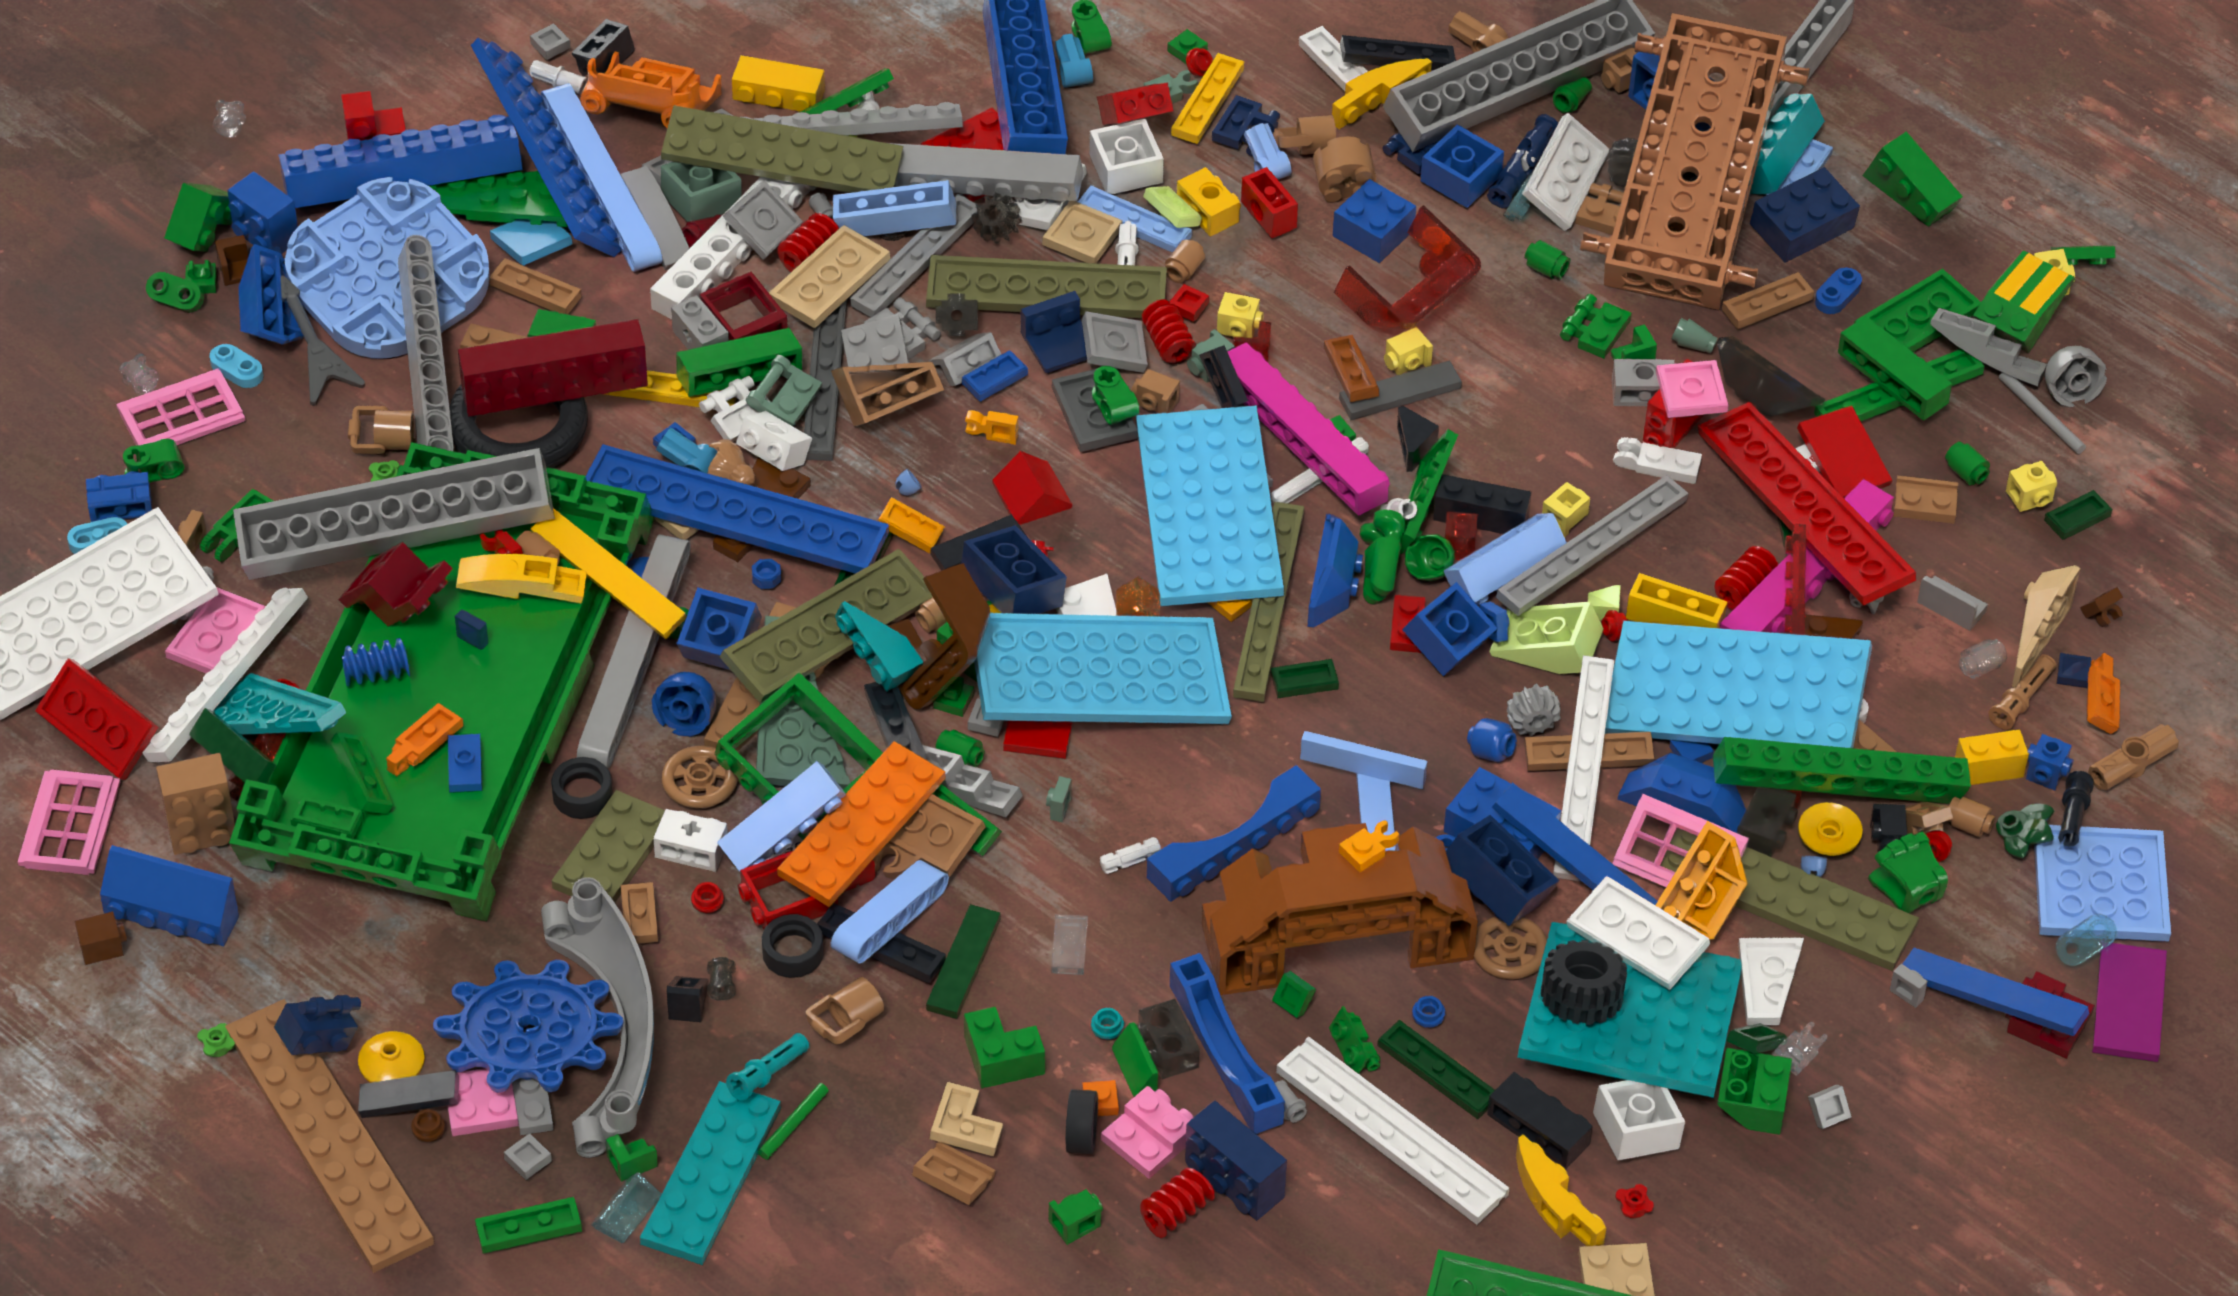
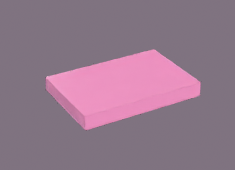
M216 587L219 595L197 607L194 614L188 619L165 650L166 658L203 673H208L221 660V655L238 640V635L251 625L255 620V615L266 606Z

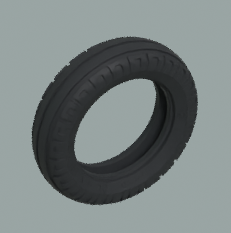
M460 384L449 406L453 444L459 453L466 454L467 450L493 456H502L540 448L546 467L554 469L574 454L584 438L588 422L585 398L580 397L552 402L560 412V417L555 427L546 435L524 443H505L483 434L475 423L477 415L468 417Z

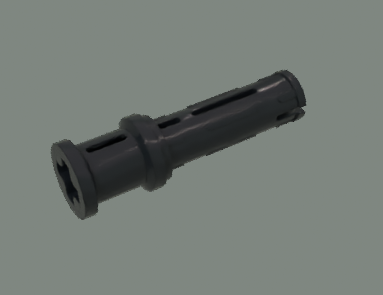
M2084 771L2070 773L2065 782L2066 790L2062 797L2065 811L2058 839L2060 843L2064 839L2063 845L2068 847L2075 846L2079 842L2084 811L2088 809L2091 803L2090 793L2094 788V779Z

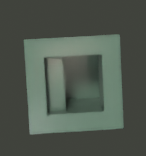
M1214 329L1210 332L1209 339L1198 343L1192 349V358L1187 361V366L1194 375H1198L1208 383L1210 380L1199 355L1222 345H1225L1227 352L1234 349L1235 346Z

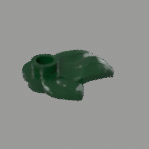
M2035 803L2026 806L2020 811L2011 810L2003 813L1996 822V829L1998 834L2004 838V846L2007 852L2015 857L2024 858L2028 852L2029 845L2053 841L2052 830L2046 821L2054 814V809L2046 804Z

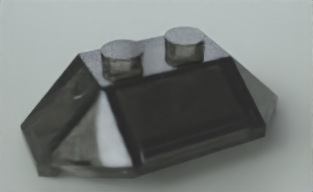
M1735 336L1720 337L1718 339L1717 347L1726 384L1735 390L1734 394L1737 397L1757 405V410L1763 415L1773 417L1823 405L1826 400L1748 347Z

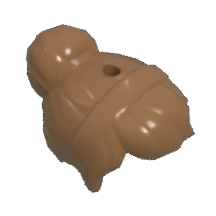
M721 439L717 443L709 445L711 448L718 449V452L709 465L708 474L753 486L756 479L755 473L750 466L746 465L741 449L734 442L728 439Z

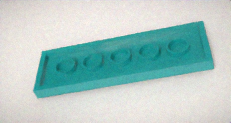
M719 1081L640 1236V1245L700 1265L704 1264L758 1156V1150L764 1144L780 1112L781 1101L752 1092L748 1099L741 1101L732 1096L726 1083Z

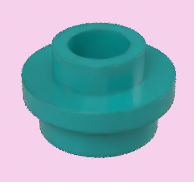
M1102 1008L1093 1016L1091 1029L1099 1038L1114 1039L1122 1033L1124 1020L1115 1009Z

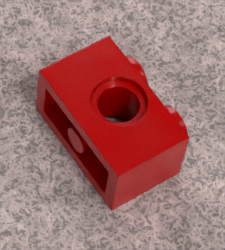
M1267 167L1242 177L1241 203L1271 238L1297 228L1298 203Z

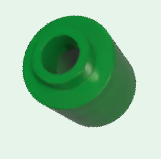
M1542 240L1531 243L1524 256L1527 259L1526 265L1551 279L1554 277L1561 279L1567 272L1571 261L1564 251Z
M1961 441L1957 442L1949 448L1945 455L1948 467L1969 485L1980 484L1989 476L1990 462L1969 444H1964Z
M944 730L939 735L935 746L936 749L962 755L964 764L973 767L980 765L985 754L980 740L957 730Z

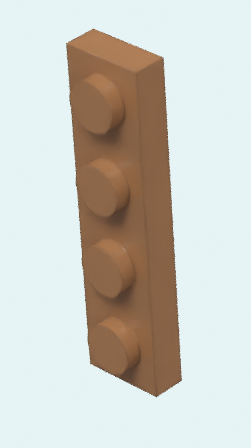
M1651 732L1608 733L1604 735L1600 768L1644 766L1654 761ZM1572 735L1525 737L1524 747L1527 771L1568 769Z

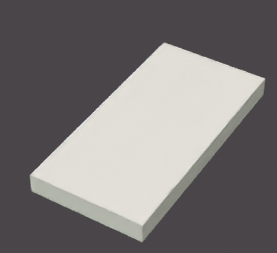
M1569 113L1565 114L1557 125L1522 195L1562 230L1566 231L1572 226L1589 192L1590 186L1595 181L1610 149Z
M1608 876L1602 880L1566 921L1568 928L1593 943L1598 942L1603 947L1612 948L1614 954H1620L1625 963L1669 990L1710 945L1708 937Z

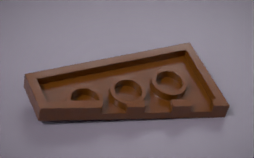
M758 457L752 468L756 478L753 484L754 487L799 499L811 486V479L793 468L782 471ZM717 534L713 540L714 550L736 562H739L754 546L753 544Z

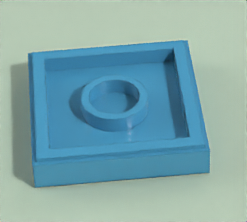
M516 219L512 223H506L490 230L491 240L522 266L572 245V236L562 227L557 226V223L554 221H542V225H532L528 219Z

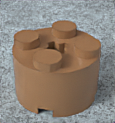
M1350 136L1334 138L1327 142V147L1322 150L1319 147L1313 155L1319 190L1327 202H1337L1341 198L1351 197L1369 179L1376 182L1370 146L1367 143L1366 145L1362 144L1359 138Z

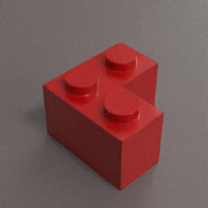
M370 91L341 94L347 140H369L379 134L399 135L406 130L402 107L374 111Z

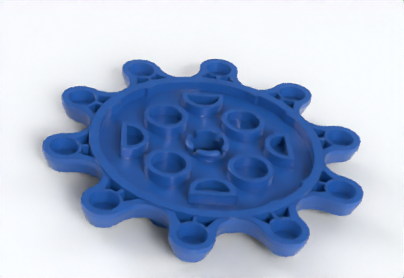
M507 960L499 962L495 966L496 980L488 986H477L470 982L455 984L452 987V996L457 1003L464 1006V1009L455 1015H443L436 1018L433 1022V1028L441 1038L457 1039L462 1042L458 1048L450 1051L446 1056V1062L451 1070L463 1072L473 1067L486 1068L489 1071L486 1078L487 1084L496 1093L506 1091L510 1084L519 1078L525 1080L534 1078L545 1091L554 1092L560 1088L563 1082V1074L561 1072L563 1069L578 1065L590 1070H597L603 1066L606 1060V1053L602 1048L596 1046L593 1041L599 1037L617 1035L623 1027V1017L617 1013L600 1012L595 1008L597 1004L606 999L609 993V985L604 980H592L586 984L574 985L566 979L570 968L568 963L563 960L550 961L544 970L536 975L522 973L515 962ZM528 1025L535 1026L533 1028L526 1029V1032H524L523 1028H525Z

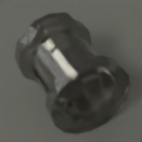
M726 957L713 958L707 963V972L710 974L707 995L717 1001L729 1000L736 995V986L733 983L736 963Z

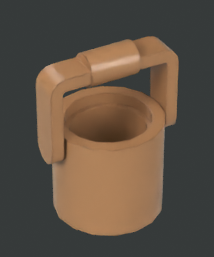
M1333 115L1297 118L1296 127L1274 129V139L1280 148L1298 147L1300 155L1314 154L1319 147L1320 150L1328 146V141L1336 138Z
M356 406L353 409L352 419L349 420L348 439H350L351 449L354 453L382 454L385 450H409L411 442L414 443L415 422L413 411L388 410L385 406ZM360 415H374V444H358L361 429Z
M858 977L833 995L829 994L806 1010V1017L811 1028L823 1038H827L834 1044H841L862 1030L866 1023L880 1015L884 1011V1004L875 987L864 977ZM829 1009L831 1016L841 1030L836 1033L831 1026L817 1016Z

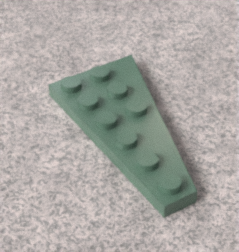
M765 616L764 626L780 617ZM812 672L805 676L818 690L815 673ZM794 700L758 729L756 770L771 785L787 786L816 761L825 766L842 789L850 784L849 777L846 776L843 767L841 752L838 751L835 740Z

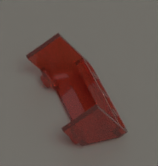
M1424 205L1419 208L1407 233L1427 251L1419 261V269L1426 277L1391 305L1360 274L1348 265L1333 292L1371 327L1406 330L1415 328L1475 279L1481 268L1479 257Z

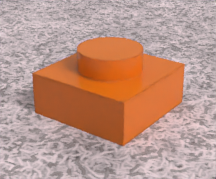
M1115 1080L1082 1082V1090H1092L1098 1093V1116L1118 1115L1119 1107Z

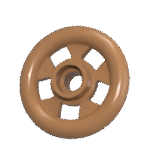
M700 745L687 747L671 756L663 768L661 778L665 792L676 803L689 808H708L723 802L732 794L738 777L730 769L726 770L720 764L716 769H713L707 762L713 760L718 763L714 755L716 748ZM692 759L694 762L687 769L681 765ZM684 777L685 785L677 787L674 779ZM716 778L725 779L721 787L713 786ZM692 791H706V795L694 796Z
M1495 916L1487 919L1477 928L1474 959L1484 971L1495 977L1509 980L1522 979L1533 975L1540 969L1547 937L1536 923L1525 917L1508 926ZM1514 928L1525 931L1526 935L1522 937L1512 931ZM1496 929L1502 932L1496 939L1489 935ZM1506 943H1513L1515 946H1507ZM1526 945L1536 946L1535 955L1525 954ZM1494 948L1497 957L1490 959L1485 950ZM1520 960L1521 966L1508 967L1506 961Z

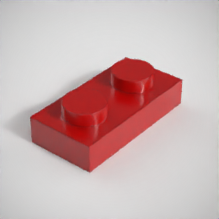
M1394 596L1390 650L1421 653L1419 648L1402 629L1425 608L1426 597Z

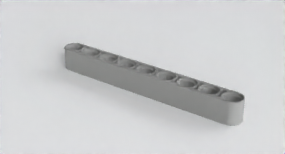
M411 235L406 239L398 257V268L417 444L453 451L454 445L432 249L430 242L425 237Z
M659 534L641 577L671 602H673L689 559L690 541ZM631 611L627 614L577 749V758H594L603 763L607 768H610L660 637L656 631Z

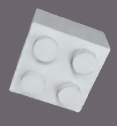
M1145 118L1090 131L1089 155L1106 192L1116 194L1163 183L1164 158Z
M1630 1080L1599 1085L1593 1114L1617 1160L1679 1149L1685 1120L1668 1088Z

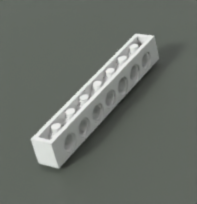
M760 177L729 209L763 180L769 184L791 209L797 208L802 199L816 187ZM722 215L650 288L651 308L672 319V306L695 295L700 298L701 293L710 288L717 287L724 279L730 277L733 269L741 261H745L749 257L753 248Z

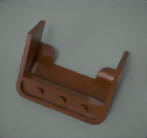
M964 563L923 578L925 585L953 631V634L943 645L936 639L922 642L909 619L888 626L906 636L924 662L906 682L898 685L907 703L914 709H921L932 704L977 658L990 619V607Z

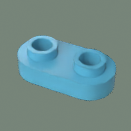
M221 344L211 350L210 363L212 369L219 368L223 376L243 388H251L257 386L263 380L262 364L237 347L230 344Z
M111 517L77 525L68 532L69 549L72 553L76 554L127 525V522L118 517Z

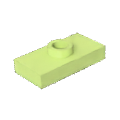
M1169 186L1146 188L1143 197L1161 213V216L1167 218L1176 228L1200 225L1202 217Z

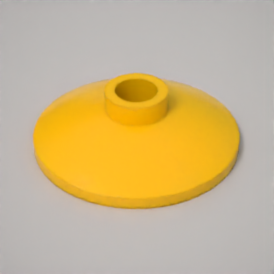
M1829 802L1809 807L1801 815L1798 824V832L1804 844L1817 853L1829 856L1842 855L1852 851L1859 844L1863 831L1859 817L1851 809Z
M397 1031L384 1032L373 1036L362 1046L358 1056L359 1070L370 1083L418 1076L423 1069L425 1061L421 1044L411 1035Z

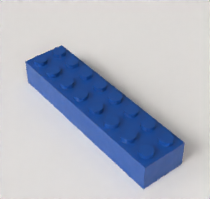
M984 0L982 13L1003 150L1065 154L1068 136L1045 0Z
M493 115L488 120L482 121L464 120L458 125L452 126L440 124L423 131L409 129L393 136L379 134L372 139L363 141L350 139L343 144L333 146L330 144H320L315 146L314 149L303 151L301 149H291L286 151L285 154H279L284 190L286 195L294 200L295 208L351 199L357 195V187L380 178L392 177L393 181L408 183L409 179H413L429 186L523 170L517 133L509 116L505 117L504 115Z

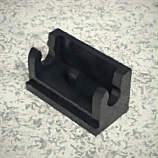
M605 19L572 52V56L576 59L582 76L588 74V62L591 58L596 59L597 74H605L615 51L619 52V64H622L635 51L628 25Z

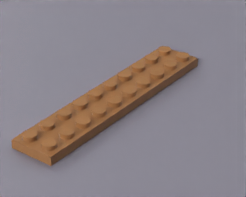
M285 999L225 1025L230 1037L235 1042L234 1047L372 1272L375 1273L434 1245L432 1234L319 1053L291 1055L274 1026L285 1004H287Z

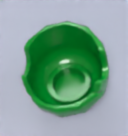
M1439 534L1419 536V540L1414 545L1408 546L1405 553V565L1409 573L1419 580L1435 581L1445 576L1444 570L1452 566L1455 561V552L1449 540Z

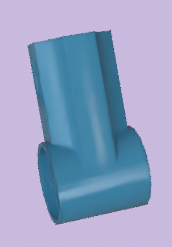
M1072 34L1062 35L1059 40L1055 41V50L1060 62V76L1063 87L1092 84V65L1090 59L1085 58L1079 38L1074 37Z
M673 428L666 432L656 448V451L677 465L704 473L708 472L709 465L717 454V450L709 447V445H697Z

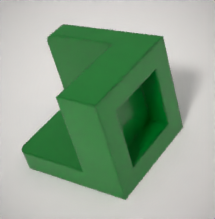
M1645 324L1634 327L1632 343L1612 349L1611 357L1613 360H1655L1657 344Z
M619 1134L606 1139L607 1157L621 1182L658 1167L657 1150L654 1145L648 1146L644 1139H638L627 1145H624Z

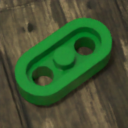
M156 272L147 280L146 292L148 296L160 304L190 313L197 311L204 302L202 288L192 281L166 272ZM163 282V288L156 290L157 284ZM186 291H190V296L187 299H183V294Z

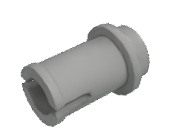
M820 192L812 195L809 199V206L814 212L827 215L833 220V206L827 200L824 193L820 194Z
M1277 1081L1275 1085L1285 1101L1284 1119L1290 1120L1293 1123L1300 1121L1307 1113L1305 1101L1296 1097L1286 1081Z

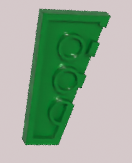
M1449 429L1426 453L1418 466L1408 496L1409 502L1414 501L1417 505V512L1414 517L1405 520V531L1400 542L1402 545L1400 554L1409 545H1414L1419 540V536H1421L1422 530L1419 528L1428 515L1429 504L1458 437V434Z

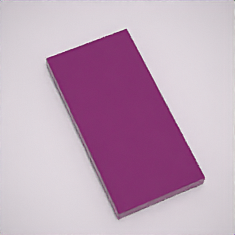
M2102 941L2099 956L2092 1053L2158 1062L2160 1056L2166 950Z

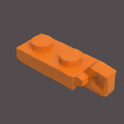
M2103 653L2096 660L2091 661L2088 671L2087 721L2103 731L2113 734L2118 730L2120 723V680L2113 676V658Z
M437 703L395 739L396 744L392 748V753L386 757L387 771L397 777L407 770L409 765L414 767L421 763L448 740V735L455 734L463 727V718Z

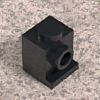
M1873 804L1870 818L1872 841H1877L1878 852L1885 848L1888 843L1896 839L1900 840L1901 837L1907 835L1905 805Z

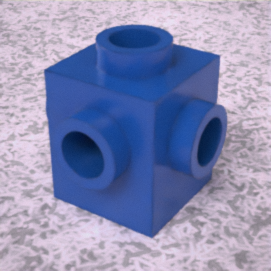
M2042 734L2037 745L2031 744L2028 749L2029 756L2027 762H2029L2026 780L2055 791L2063 776L2067 777L2072 768L2074 760L2069 758L2072 745L2060 739Z

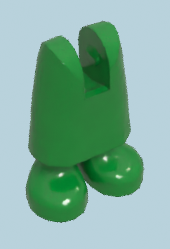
M1383 509L1376 511L1373 516V523H1365L1360 528L1359 535L1361 539L1370 544L1364 551L1365 572L1363 583V596L1369 604H1378L1394 590L1398 558L1402 547L1400 542L1405 531L1406 522L1400 513L1393 510Z

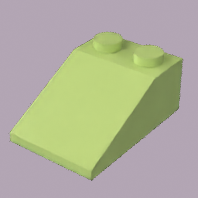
M1591 602L1532 606L1519 616L1507 608L1506 611L1509 617V627L1507 628L1508 640L1501 642L1493 641L1490 653L1494 657L1557 674L1580 673L1583 655L1593 657L1604 628Z

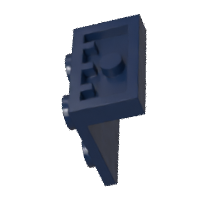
M1076 291L1021 309V334L1045 373L1087 360L1083 326L1080 320V298Z

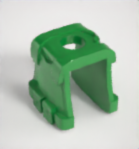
M1924 832L1914 835L1910 833L1901 837L1900 840L1896 839L1888 843L1874 858L1881 867L1868 876V880L1873 887H1877L1886 894L1897 909L1909 914L1913 913L1917 908L1942 899L1948 884L1947 872L1937 862L1929 844L1930 840Z

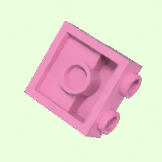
M1147 1086L1124 1105V1114L1101 1132V1141L1150 1179L1185 1149L1186 1124L1194 1117L1184 1108L1178 1111L1173 1107L1169 1096L1163 1090L1153 1091Z

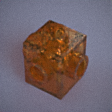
M1139 576L1122 585L1116 590V616L1160 617V592L1158 588Z

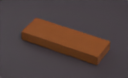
M1353 335L1325 340L1324 349L1349 401L1355 402L1378 397L1379 387Z

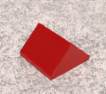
M1019 451L992 479V484L1008 513L1012 514L1019 525L1072 508V503L1049 462L1023 451Z

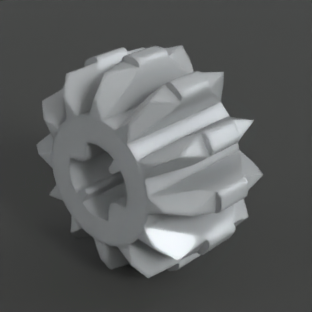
M1535 684L1529 689L1524 686L1523 691L1514 692L1513 699L1507 701V717L1510 724L1520 735L1528 733L1530 736H1533L1536 732L1543 734L1546 728H1554V722L1561 719L1560 702L1548 686L1540 688L1538 684Z

